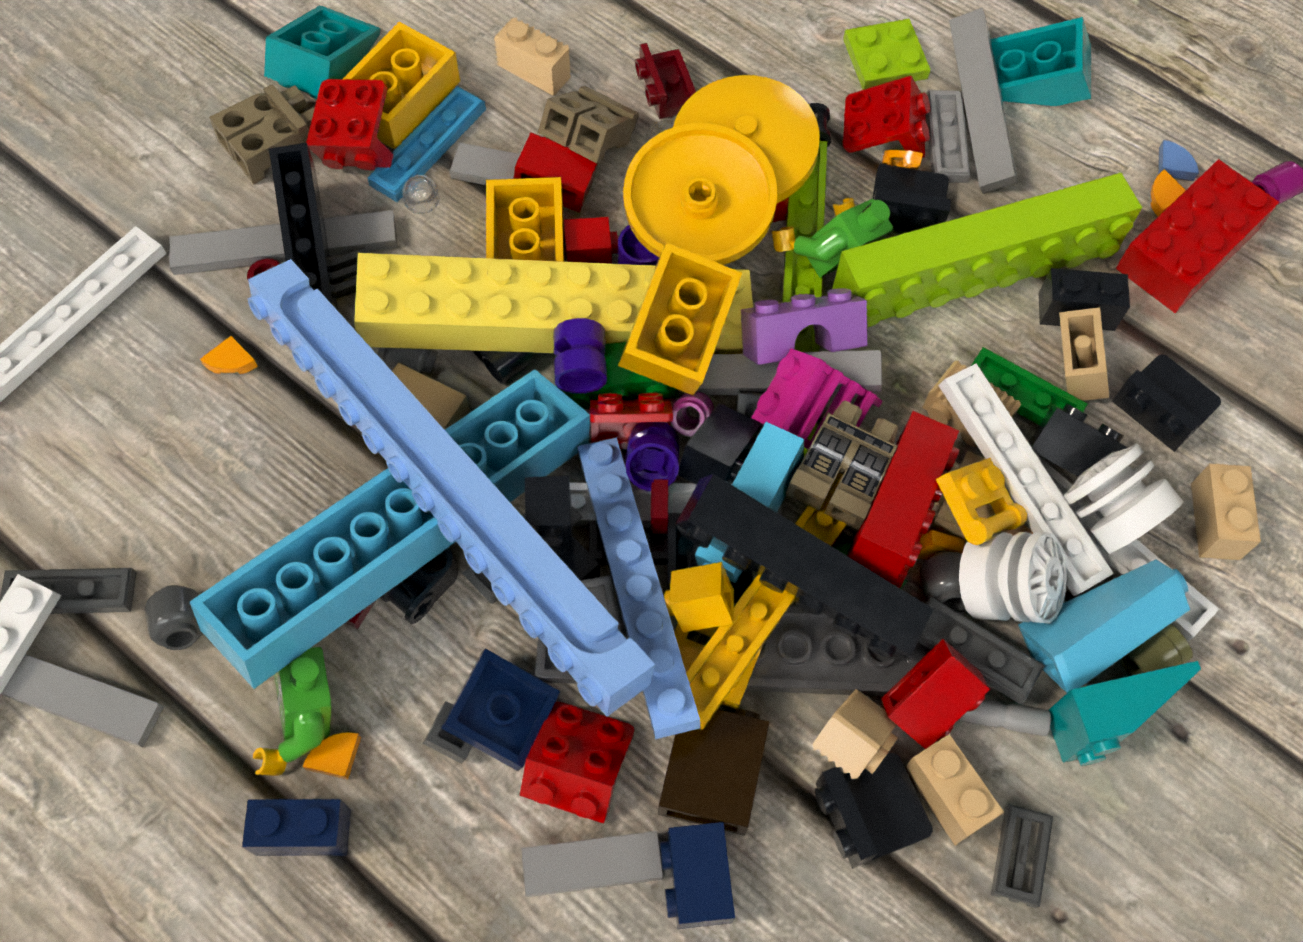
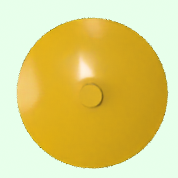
M738 75L709 83L695 92L685 102L674 121L673 127L690 123L717 124L731 128L752 140L764 152L773 168L777 182V203L790 197L804 185L817 162L820 134L814 112L799 93L774 79L756 75Z
M683 124L654 136L641 147L632 159L626 172L623 187L625 214L636 238L657 257H660L666 242L726 265L752 251L768 232L777 204L776 177L764 152L745 135L717 124Z

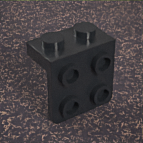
M881 164L877 168L872 199L881 200L889 207V221L893 226V230L905 232L919 230L947 221L951 206V199H947L949 179L946 175Z
M1164 354L1158 355L1141 372L1137 369L1127 379L1112 401L1173 452L1221 405V399L1218 395Z
M888 753L873 774L864 769L857 779H851L850 773H843L840 767H834L822 772L815 783L817 786L815 788V795L818 804L825 815L829 814L836 830L833 832L836 846L844 859L848 858L852 869L925 840L933 832V827L904 764L896 753Z

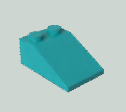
M319 5L266 36L264 77L277 81L283 87L290 88L295 85L299 90L317 99L321 83L326 79H343L367 55L379 37L381 28Z
M1083 17L990 39L1002 101L1060 106L1091 99V43Z
M1194 661L1068 691L1049 709L1051 714L1050 728L1062 762L1078 760L1080 766L1091 765L1105 760V754L1121 749L1119 742L1136 731L1201 670L1199 662Z

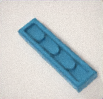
M456 86L392 152L391 168L377 167L368 176L369 186L398 202L486 110L485 101Z

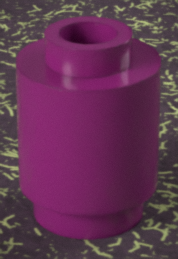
M1285 161L1257 175L1252 183L1281 204L1303 192V168L1295 162Z
M698 391L694 395L684 394L672 406L673 421H671V424L681 435L692 437L714 410L712 400L706 394ZM689 406L695 408L700 416L693 417L690 415Z

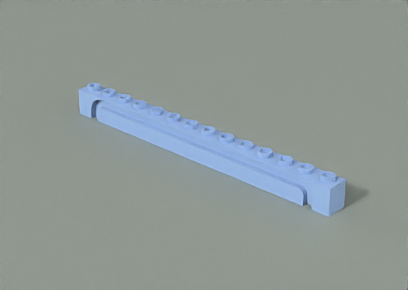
M290 259L248 279L251 292L248 304L258 320L264 319L269 324L271 333L278 344L281 346L286 344L292 351L293 358L298 367L303 372L308 370L314 376L321 394L327 399L332 397L338 404V409L345 422L350 426L354 424L362 432V437L369 450L374 454L379 452L382 455L394 479L399 483L404 481L412 490V496L418 507L423 512L430 511L438 520V526L443 536L451 543L457 542L463 549L466 561L472 570L477 574L482 572L488 578L498 600L505 606L510 604L519 614L520 623L527 634L532 638L538 637L548 648V654L553 664L561 672L566 670L577 682L578 690L583 699L592 707L597 705L607 717L649 687L655 663L631 637L626 639L618 630L619 623L327 298L318 289L313 290L310 287L309 278Z

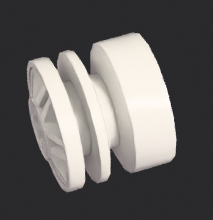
M1137 443L1127 449L1112 452L1078 476L1071 489L1063 495L1069 504L1078 501L1086 495L1090 498L1087 503L1076 511L1080 518L1093 514L1098 510L1101 512L1103 517L1090 531L1108 554L1123 548L1147 533L1176 511L1184 502L1166 479L1156 481L1148 486H1145L1141 481L1155 466L1151 460L1134 469L1129 466L1144 452Z
M997 532L992 535L989 541L980 545H973L967 541L960 560L959 585L965 609L973 618L1007 621L1012 617L1015 621L1050 624L1057 618L1063 606L1066 593L1067 570L1061 543L1054 534L1047 532H1036L1034 534L1019 532L1013 536L1011 533Z

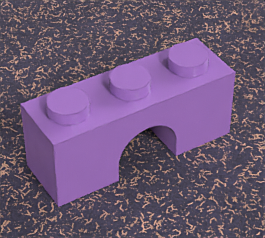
M838 288L829 290L828 296L815 297L812 294H799L792 296L790 302L778 303L776 300L757 301L754 303L753 308L741 309L743 355L758 365L781 361L786 357L790 348L795 349V341L799 332L809 325L814 326L815 343L830 352L867 346V300L852 294L850 289Z

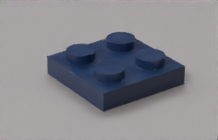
M485 648L476 661L441 728L514 770L519 771L523 768L529 751L544 721L547 720L560 691Z

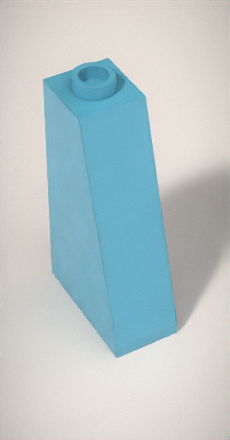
M765 422L732 486L777 513L786 497L789 483L804 459V439ZM709 545L708 548L698 547L695 553L698 565L722 562L729 580L736 583L742 570L726 563L722 559L724 553Z
M1155 559L1063 603L1057 618L1050 624L1030 621L1022 622L1018 626L1030 656L1044 664L1043 671L1067 693L1071 689L1079 688L1188 612L1190 607L1185 593L1188 592V585L1183 575L1177 569L1172 570Z

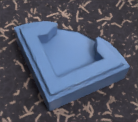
M1163 140L1159 147L1158 174L1165 169L1173 178L1194 181L1199 171L1193 156L1182 146Z

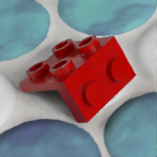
M912 76L849 94L845 99L843 147L846 152L852 153L899 140L905 151L923 153L922 158H924L925 142L929 141L930 138L926 123V114L930 113V102L925 92L921 93Z
M326 79L321 83L306 143L309 149L322 160L325 166L332 169H343L344 166H353L368 171L375 170L376 167L391 168L393 154L377 138L388 91L387 85L382 80Z
M604 393L598 395V400H590L591 443L617 437L619 448L627 449L631 430L639 423L666 422L671 426V421H673V409L670 399H663V394L641 393L638 395V399H622V394Z
M555 702L526 758L520 796L604 824L610 809L618 774L634 736V727L629 723L564 702Z

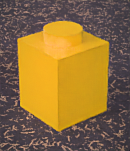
M722 562L671 571L670 590L665 591L664 599L669 616H675L682 632L733 624L734 589Z

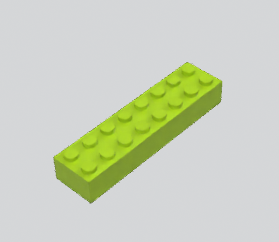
M1120 172L844 250L841 252L832 289H850L852 294L867 300V328L881 320L895 316L903 318L912 314L915 310L925 307L937 308L950 300L963 296L971 298L990 288L997 286L1005 288L1013 285L1018 280L1032 276L1040 278L1047 275L1051 268H1074L1086 260L1097 257L1102 259L1108 258L1120 250L1121 244L1132 229L1142 206Z

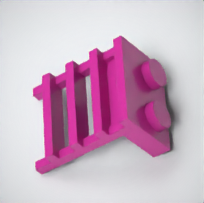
M790 348L786 357L780 361L777 373L767 391L759 398L757 408L751 418L762 425L768 422L803 438L804 447L809 450L827 414L833 415L834 411L843 401L846 400L851 403L855 394L858 395L854 405L862 410V414L856 424L859 427L871 405L879 408L883 400L861 387L857 382L844 376L840 371L827 365L822 359ZM838 383H840L842 386L840 387L838 393L832 401L829 409L827 410L813 437L811 438V440H808L807 438L809 434L811 433L813 427L819 419L822 411L824 410Z

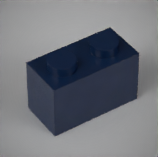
M250 799L247 801L242 847L255 856H347L351 809L341 799Z
M724 822L668 828V841L660 842L662 870L671 869L673 888L665 889L667 918L676 917L677 929L732 924L735 920Z

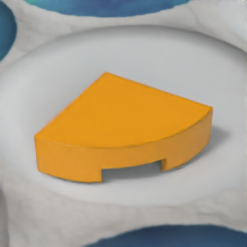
M905 150L884 151L882 164L917 170L920 167L923 153Z
M1165 169L1158 174L1151 186L1152 201L1150 204L1157 216L1163 213L1186 191Z
M232 336L200 358L202 364L208 370L217 374L221 372L245 374L258 367L255 359Z
M930 530L925 535L922 534L919 543L923 544L917 559H929L938 551L963 553L965 541L961 537Z
M346 732L324 739L319 746L311 750L302 767L308 771L348 780L361 736L359 733Z

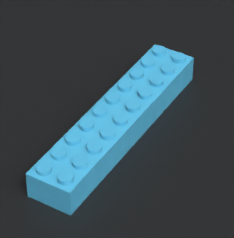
M534 369L446 428L445 431L505 498L511 502L525 492V477L547 476L578 453L577 446L589 444L590 414ZM387 468L191 600L190 605L200 631L255 689L456 541L451 543L443 536L438 526V520L430 511L423 512L418 507L412 496V490L404 481L401 483L397 482Z

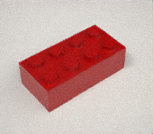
M1218 159L1130 243L1115 269L1122 274H1128V278L1173 313H1176L1261 229L1280 202Z
M912 411L895 444L897 448L874 496L867 516L857 531L847 554L848 557L898 588L903 584L909 567L913 568L921 552L923 544L919 543L922 534L925 535L935 516V511L932 510L934 503H938L943 494L936 479L946 474L944 470L950 472L960 449L953 447L959 430L915 411Z

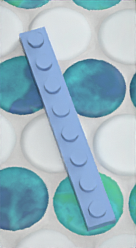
M617 437L577 446L627 637H631L655 663L651 684L642 691L655 739L700 729V717L630 481L626 474Z

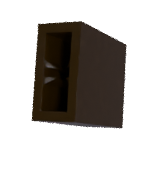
M717 709L703 730L696 729L675 734L658 806V815L698 825L724 822V831L745 836L749 827L769 721L760 720L761 716L758 713L749 710L738 709L735 710V713Z

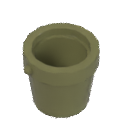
M1169 624L1119 661L1126 672L1133 676L1185 664L1193 658V652L1185 637L1175 626Z

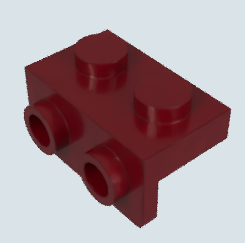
M640 44L639 58L635 59V68L638 79H644L646 83L645 95L649 107H655L659 119L677 116L685 102L696 92L680 50L675 49L651 55L648 44Z

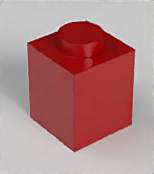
M609 217L564 220L567 262L612 264V254H618L617 231L610 232Z

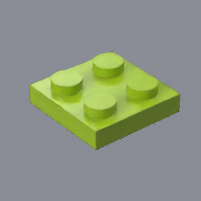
M910 19L845 30L843 41L862 90L907 76H912L914 81L928 79L931 69Z

